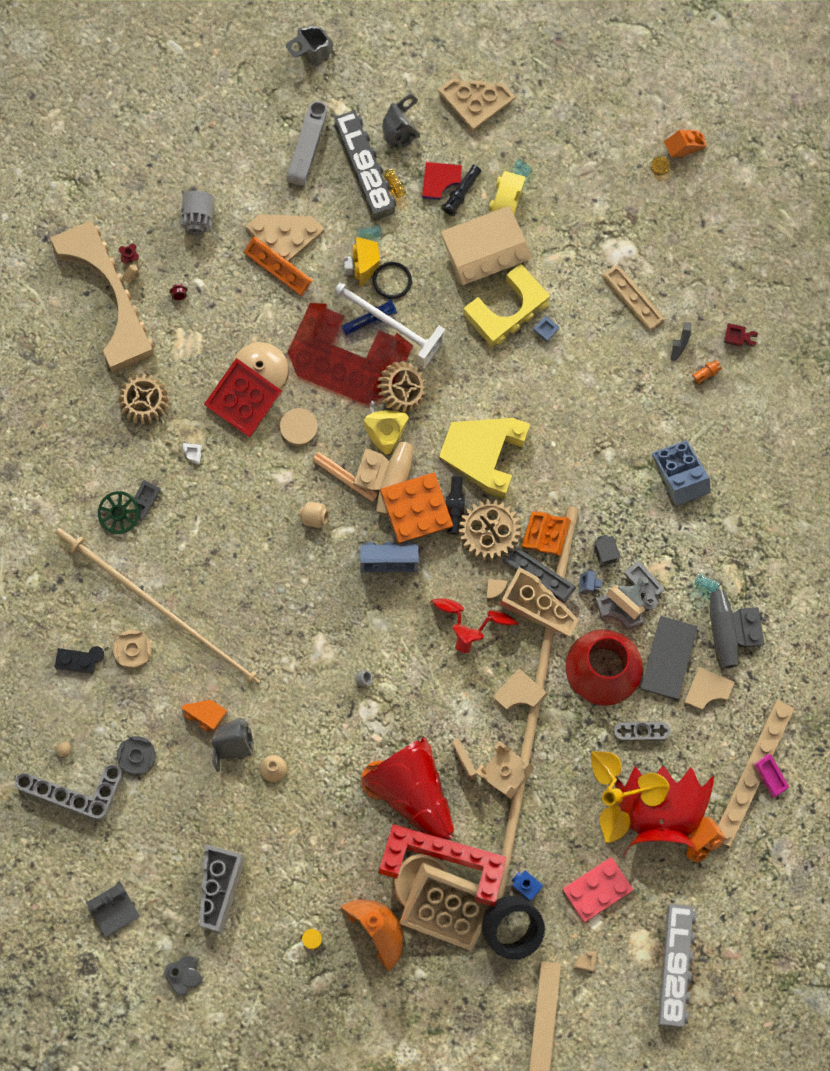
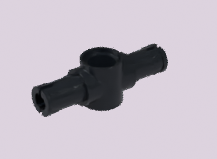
M452 476L450 493L446 496V506L453 523V527L448 529L447 534L458 535L460 518L462 514L464 515L465 498H463L462 494L463 477Z

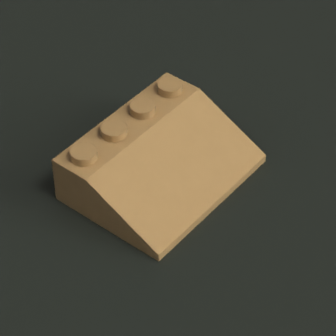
M510 206L440 231L460 285H465L532 259L527 242Z
M422 863L413 881L400 924L472 951L482 931V918L489 905L475 901L478 884Z

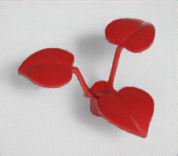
M446 598L430 600V603H433L441 611L457 615V624H454L452 627L458 637L455 649L463 653H469L472 643L484 638L481 631L489 621L493 620L501 625H519L507 613L490 610L487 612L488 617L478 630L461 625V612L464 611V607L461 604Z

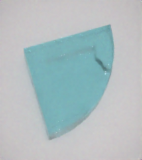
M518 158L515 162L514 174L524 176L526 179L533 169Z

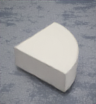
M351 256L344 257L345 274L353 275Z
M183 443V451L186 458L190 462L200 465L202 445Z

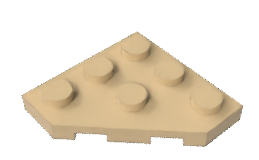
M452 78L438 89V93L472 131H475L515 100L514 94L503 83L487 84L483 81L471 80V82Z
M259 214L246 225V230L253 237L258 238L288 262L324 232V228L312 216Z

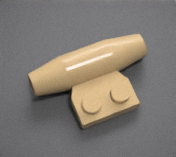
M399 442L389 461L383 454L367 448L363 452L353 485L368 491L379 490L376 513L380 516L389 518L380 489L407 481L414 448L409 443Z

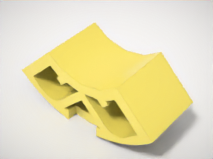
M504 171L502 177L498 176L496 183L498 191L495 201L491 200L489 211L493 212L510 206L515 216L525 177Z

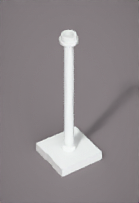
M339 283L334 290L338 297L343 295L421 346L422 350L418 354L417 367L423 371L444 342L445 329L439 325L430 339L424 340L346 289V284Z

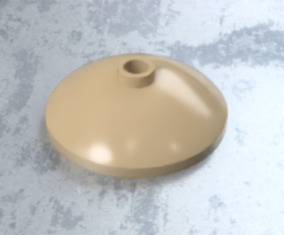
M264 342L249 344L243 347L233 359L234 361L238 358L280 389L286 382L288 376L287 360L284 354L271 344ZM258 363L263 364L261 368H258L256 365Z
M417 854L408 857L402 862L398 878H394V889L398 900L404 907L413 881L422 863L449 873L441 860L425 854Z

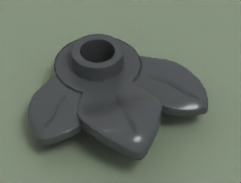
M185 956L180 958L177 963L173 962L165 967L164 976L167 981L171 982L172 990L176 994L186 996L188 987H194L203 982L200 973L194 969L198 963L197 958ZM172 969L177 970L176 976L171 974Z

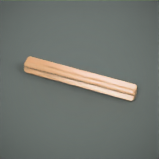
M317 452L313 457V462L371 502H374L378 497V492L368 491L354 486L355 476L320 452Z

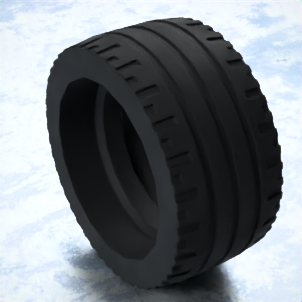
M512 895L496 900L494 907L489 906L482 918L481 929L485 941L496 954L505 959H524L532 955L543 942L545 934L543 918L537 908L522 897ZM513 912H526L530 920L529 928L520 940L511 944L500 943L497 939V929L500 922Z

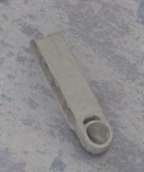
M315 101L309 105L287 175L288 183L306 186L327 116V106L321 101Z

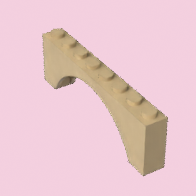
M91 220L50 237L59 260L72 261L91 268L102 276L115 294L118 302L117 326L112 339L103 350L107 364L113 373L152 356V348L155 347L150 337L147 338L144 333L147 332L144 322H139L137 318L139 312L136 306H132L129 301L132 298L128 289L124 290L122 286L124 280L121 274H117L114 269L117 266L113 257L109 258L107 254L109 249L106 242H102L99 237L102 234L98 225L94 226Z

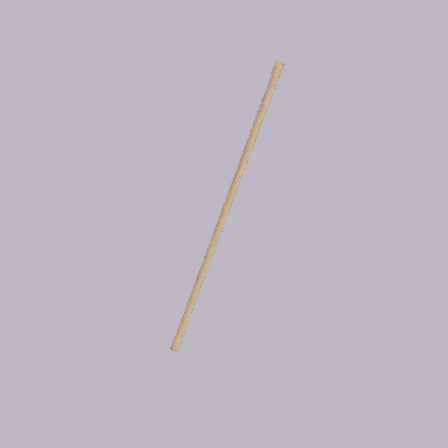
M568 506L566 517L571 522L556 570V574L564 579L579 508L574 506ZM546 627L535 683L542 689L544 688L554 631ZM541 702L536 708L530 706L520 756L528 762L530 761ZM525 782L513 796L501 854L507 858L497 900L504 896Z

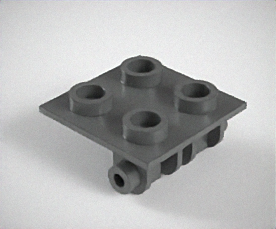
M121 883L86 902L105 937L140 917Z

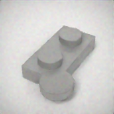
M638 561L624 575L633 585L637 584L641 577L646 579L648 583L641 593L644 596L642 603L646 610H653L658 603L656 597L664 591V588L644 565Z

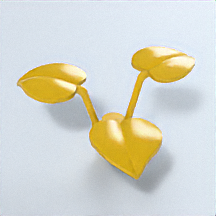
M591 752V765L596 779L601 784H610L606 788L607 791L602 794L603 803L610 807L605 808L601 812L600 827L604 834L605 842H613L622 838L630 828L629 815L626 812L620 811V807L616 805L622 802L624 796L641 793V798L645 804L656 806L665 800L670 787L663 776L656 773H646L638 780L640 789L622 793L617 788L612 789L617 781L615 776L621 773L620 759L611 752Z

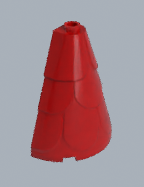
M426 737L420 739L421 742L417 740L381 762L374 771L372 769L361 778L365 787L388 803L392 809L408 819L409 823L422 833L446 840L453 837L452 833L455 830L448 800L444 797L440 775L437 772L431 745Z

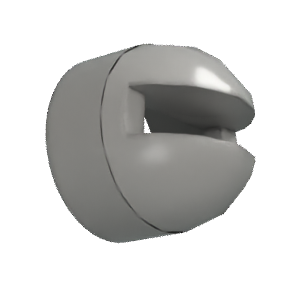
M368 670L360 671L357 673L355 681L360 686L371 685L372 675Z

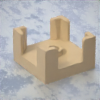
M499 741L494 747L497 753L486 767L480 765L476 772L481 778L509 799H512L534 770V767Z

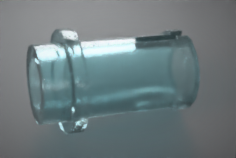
M380 225L357 229L358 238L371 239L382 237Z
M702 573L698 574L694 583L709 590V593L717 591L720 586L717 579L713 580Z

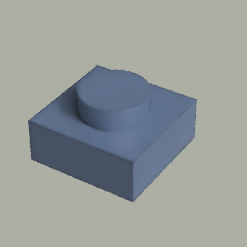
M545 316L533 328V331L545 342H548L559 331L560 327Z

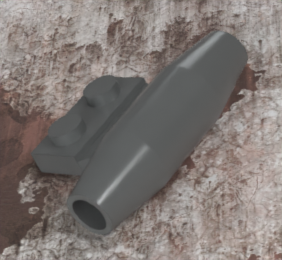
M724 590L710 593V620L714 644L723 669L737 667L738 645L747 648L760 647L765 644L759 608H741L733 613Z

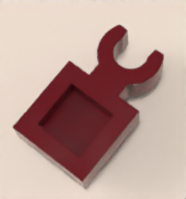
M728 323L723 343L742 347L743 342H745L748 346L755 347L757 342L751 341L750 337L757 338L758 332L750 331L747 333L745 332L746 327Z

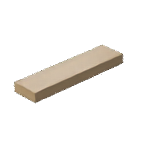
M618 264L603 274L606 282L649 332L665 321L664 317Z

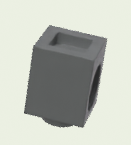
M608 535L598 537L593 546L600 566L619 562L621 556L614 536L608 537Z

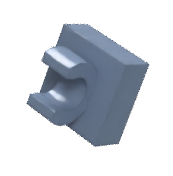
M586 571L580 574L578 593L587 594L597 590V587L601 588L602 580L595 579V572Z

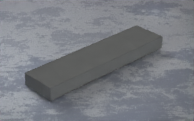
M513 546L514 551L510 550L508 556L503 559V563L515 571L520 567L537 576L541 583L557 599L566 603L576 590V586Z

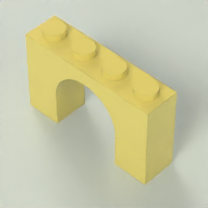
M519 264L506 275V282L518 294L522 302V307L516 314L509 317L497 316L489 310L479 297L464 308L463 315L491 347L503 343L509 333L514 334L517 332L523 322H529L534 318V314L537 311H543L549 305L550 295L522 264Z

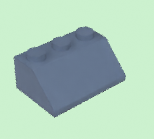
M367 542L364 545H360V572H418V545H414L413 542H404L402 545H395L393 542L375 545L373 542Z

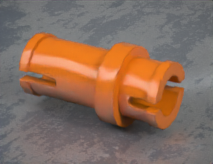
M715 359L712 363H706L705 367L692 374V377L695 378V382L699 385L707 378L716 376L717 372L722 370V367Z

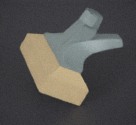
M641 577L637 584L633 586L615 585L610 588L606 595L635 620L645 611L642 606L641 593L648 582Z

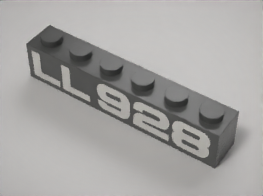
M353 110L334 117L335 128L373 220L375 221L394 214L395 206H397L394 196L389 194V183L387 179L384 180L382 177V166L380 163L377 164L375 160L377 155L373 147L370 148L368 143L370 138L367 131H363L361 116H357L356 111Z

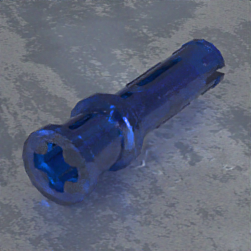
M388 299V302L378 307L374 306L388 316L398 314L391 299ZM368 312L342 324L341 328L347 336L375 321L381 322V320Z

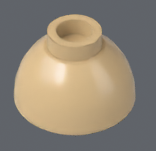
M269 755L260 764V774L266 781L277 782L285 776L287 765L280 756Z

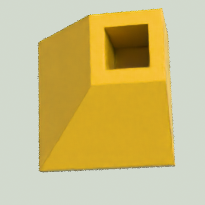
M359 237L356 238V244L352 245V257L355 266V280H359V286H364L380 266L378 242Z

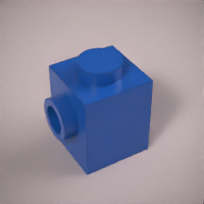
M526 870L522 874L518 872L511 880L513 882L511 888L529 902L543 887Z

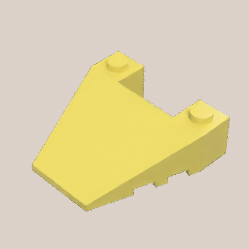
M514 418L451 422L439 458L456 471L465 475L468 480L481 487L484 492L505 499L512 475L497 471L495 467L504 442L523 448L530 424Z

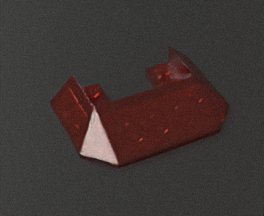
M310 303L287 351L296 375L365 405L370 404L371 401L383 398V395H378L379 392H382L381 389L377 388L381 384L378 380L379 377H383L381 372L386 370L387 366H392L395 362L404 361L406 363L413 345L397 332L393 336L379 330L367 357H361L332 345L342 325L344 315L327 309V303ZM397 374L393 377L392 384L395 383Z

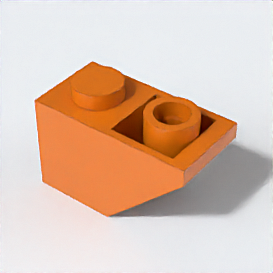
M678 130L664 141L670 156L678 158L707 147L705 137L699 130Z
M212 700L185 704L181 708L186 719L191 722L193 720L200 723L199 727L208 733L209 731L215 733L228 715L226 709Z
M706 816L702 819L698 828L690 834V839L697 849L699 858L694 848L688 846L686 856L696 863L703 861L707 854L719 848L722 842L727 839L714 820Z

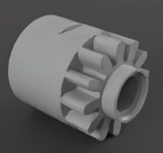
M187 191L183 193L180 227L185 228V231L194 235H200L211 230L214 196L203 191Z

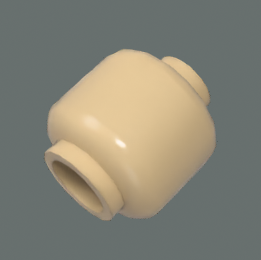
M310 501L304 507H301L299 517L302 518L304 525L321 528L328 522L329 510H327L324 504Z

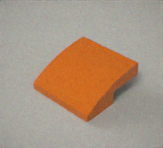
M532 511L521 547L536 552L561 556L571 520L568 517L551 516L549 513Z

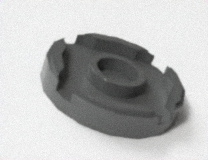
M133 736L120 744L117 750V761L119 767L125 773L140 776L152 769L156 761V752L149 740L140 736Z

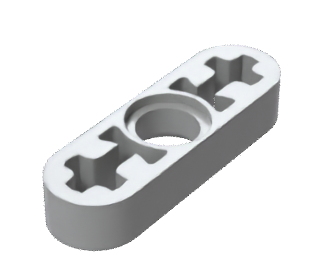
M621 722L616 725L613 731L614 737L618 741H664L671 733L670 726L665 722ZM621 727H624L625 731H631V727H634V737H631V733H626L625 736L622 737L621 733H618L617 731H620ZM638 727H645L648 733L645 737H640L637 734ZM651 727H653V731L663 727V730L667 732L663 736H660V733H653V737H650Z

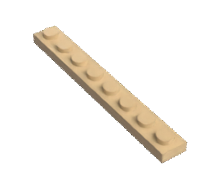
M776 700L718 824L727 838L722 844L727 847L731 846L761 782V778L753 764L767 754L773 756L795 709L779 700Z

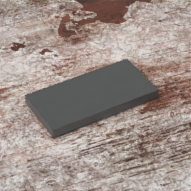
M660 616L640 690L678 700L698 626Z

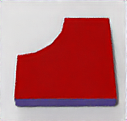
M425 162L422 198L441 200V196L447 188L461 183L462 165Z

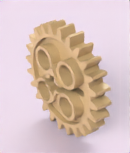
M487 499L485 505L482 501H479V507L472 504L473 511L467 509L468 516L462 515V519L465 522L459 523L460 527L463 528L459 530V534L463 535L460 539L461 542H465L464 548L470 547L469 553L476 552V558L483 555V560L490 556L491 561H493L495 555L501 559V553L508 556L507 550L514 551L512 544L518 545L516 538H521V533L517 532L521 530V525H517L520 523V519L515 518L516 511L510 513L511 506L505 509V503L502 502L499 506L496 499L493 504H490V500ZM495 514L498 518L496 520H489L488 516ZM480 517H483L486 520L488 527L490 529H493L494 535L500 541V543L496 542L490 530L487 531V526L480 519ZM476 524L482 526V528L478 531L472 529V527ZM506 529L508 534L500 535L498 532ZM489 539L492 541V544L486 546L483 544V541Z

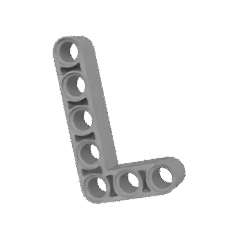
M114 764L108 765L104 769L93 798L28 773L19 774L15 779V785L20 792L100 822L106 819L123 774L119 766ZM113 770L117 771V778H108L109 772ZM23 779L30 780L29 786L25 788L20 787V782ZM41 786L48 787L46 794L41 795L38 793ZM103 789L111 790V794L108 797L100 795ZM65 793L67 795L66 799L62 802L57 801V795ZM84 800V807L80 809L75 808L76 801ZM96 807L103 808V813L99 816L93 814V810Z

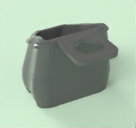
M311 25L308 28H298L297 37L287 42L286 48L294 58L304 54L313 66H318L330 56L334 43L324 29ZM296 42L301 49L299 52L292 50V45Z
M411 93L397 104L392 103L383 119L384 139L394 148L408 146L414 139L420 137V133L405 113L418 102V99ZM412 99L409 105L403 106L406 100Z
M237 718L222 725L213 737L212 763L217 772L220 771V759L242 758L253 755L252 731L244 718Z

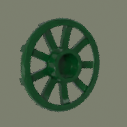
M115 491L107 494L101 500L98 507V519L106 531L113 534H125L137 525L140 509L132 495L123 491ZM118 494V504L115 505L111 496ZM122 495L129 498L124 505H122ZM106 499L112 505L111 509L102 507ZM133 502L135 509L126 510L127 506ZM101 510L110 512V515L102 519ZM128 513H136L134 521L126 515ZM113 518V523L111 527L108 528L104 524V522ZM123 519L131 523V525L126 529L123 523ZM117 521L120 522L121 531L114 530Z

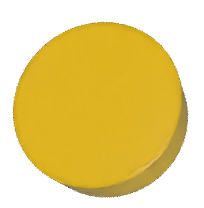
M316 929L305 931L302 936L303 945L310 950L317 949L322 943L320 932Z

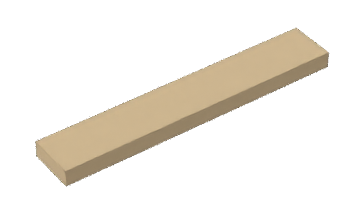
M541 961L529 1071H550L561 963Z

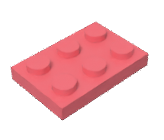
M612 857L562 889L583 923L634 890Z

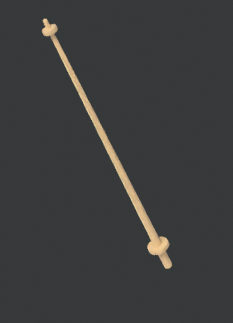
M61 528L56 531V535L72 546L70 549L72 554H75L77 551L82 553L247 675L248 682L251 683L254 680L256 683H260V680L256 678V672L249 673L83 545L85 541L83 537H79L76 540Z

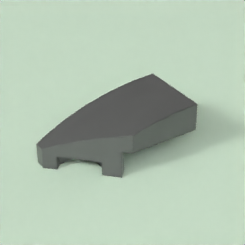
M684 322L681 340L673 339L670 360H677L683 353L690 338L691 323Z
M145 480L142 481L135 495V500L140 509V518L143 520L146 518L161 488Z

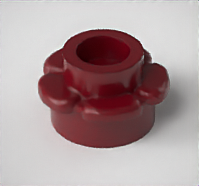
M175 284L170 288L169 293L172 299L179 301L187 297L186 291L188 289L182 284Z

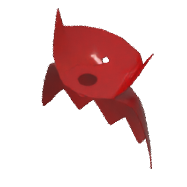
M662 766L656 774L663 776L667 780L670 789L661 804L656 806L645 804L641 798V793L624 796L622 802L619 803L621 811L626 812L630 817V828L639 834L630 843L628 848L636 843L648 841L675 842L694 848L699 858L694 843L687 836L698 828L704 817L712 794L714 776L701 787L693 768L690 767L681 780L676 783L667 769ZM634 767L625 786L615 776L617 779L615 788L621 790L622 793L640 789L638 780L642 774L638 768Z

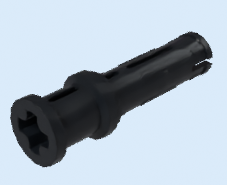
M473 164L457 189L449 194V199L441 206V209L450 216L456 215V210L465 201V195L482 172L480 167Z

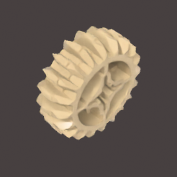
M404 361L395 362L392 366H387L386 370L381 372L383 377L378 379L381 384L377 388L382 391L378 395H383L384 397L381 402H387L386 407H392V411L411 412L419 407L418 404L424 402L422 398L426 394L423 390L428 388L423 386L426 379H421L423 373H417L418 367L412 368V363L406 364ZM397 374L395 383L392 384V379ZM413 391L412 396L407 401V398L409 397V392Z
M143 373L142 378L139 379L138 375H135L134 381L129 378V384L123 383L124 389L119 390L121 396H118V401L121 403L118 406L120 409H123L121 411L123 415L127 414L128 420L133 418L135 424L138 420H141L143 425L145 420H148L151 424L152 418L159 420L158 414H165L163 409H168L166 404L169 402V397H167L168 390L164 389V383L159 384V378L153 381V375H150L146 379V375ZM140 387H149V389L143 390ZM134 391L136 397L132 400V403L128 404L129 396ZM158 394L159 400L153 408L151 401ZM140 396L144 398L146 397L147 403L145 401H141ZM140 408H144L147 411L141 412L137 410Z

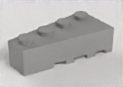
M205 844L199 926L203 930L222 935L246 858L242 854Z

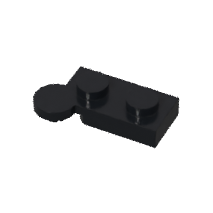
M99 646L92 647L89 653L58 648L55 669L94 674L95 662H99L104 658V651Z

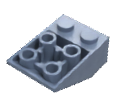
M687 440L652 452L666 489L676 506L711 493L710 478Z

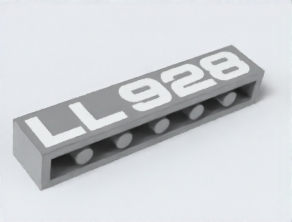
M669 904L667 906L658 1026L683 1028L684 1024L688 1022V1012H685V1006L689 1004L690 1000L687 983H691L692 973L688 969L689 964H692L693 952L690 951V944L694 943L695 932H691L692 924L696 922V912H693V906Z

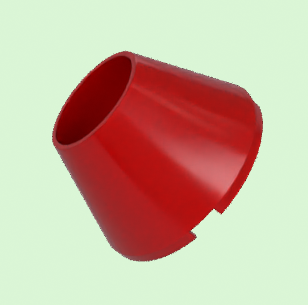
M600 629L588 632L574 642L566 658L565 670L568 682L576 694L589 703L608 706L618 704L633 694L642 678L643 663L637 647L629 638L613 630ZM599 649L611 650L620 657L623 663V671L612 677L599 675L592 669L589 655Z

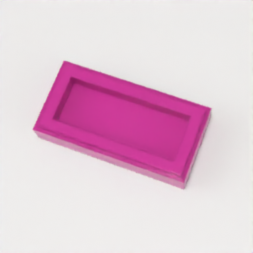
M771 754L765 755L753 764L772 798L777 797L789 788Z

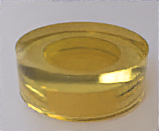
M662 156L654 158L651 163V171L657 176L665 175L670 167L669 161Z

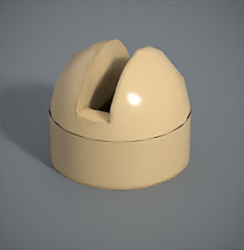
M69 741L54 747L57 755L60 757H67L71 753Z

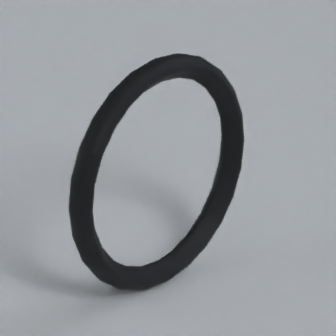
M390 261L383 263L376 269L373 275V285L381 296L396 299L404 296L409 291L412 285V276L405 265ZM386 266H399L406 272L408 285L403 292L389 295L379 289L377 275Z

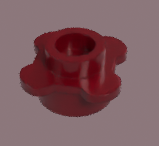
M131 243L129 246L119 247L118 251L121 253L122 263H131L139 259L135 244Z

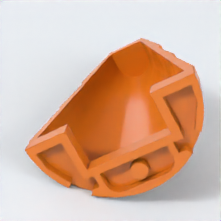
M354 900L342 905L340 908L352 924L357 920L361 922L370 934L379 952L376 956L387 971L391 970L399 960L404 946L403 928L395 913L385 904L374 900Z

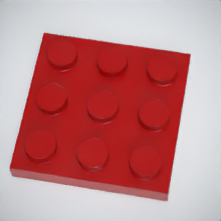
M236 358L204 405L248 437H251L283 390Z

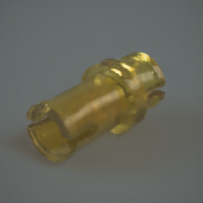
M389 169L384 172L383 175L390 185V191L395 194L396 198L403 197L406 194L404 184L398 179L395 170Z

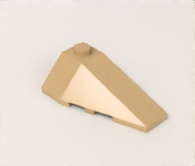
M520 567L499 606L518 616L567 637L571 636L579 621L541 583L537 576Z

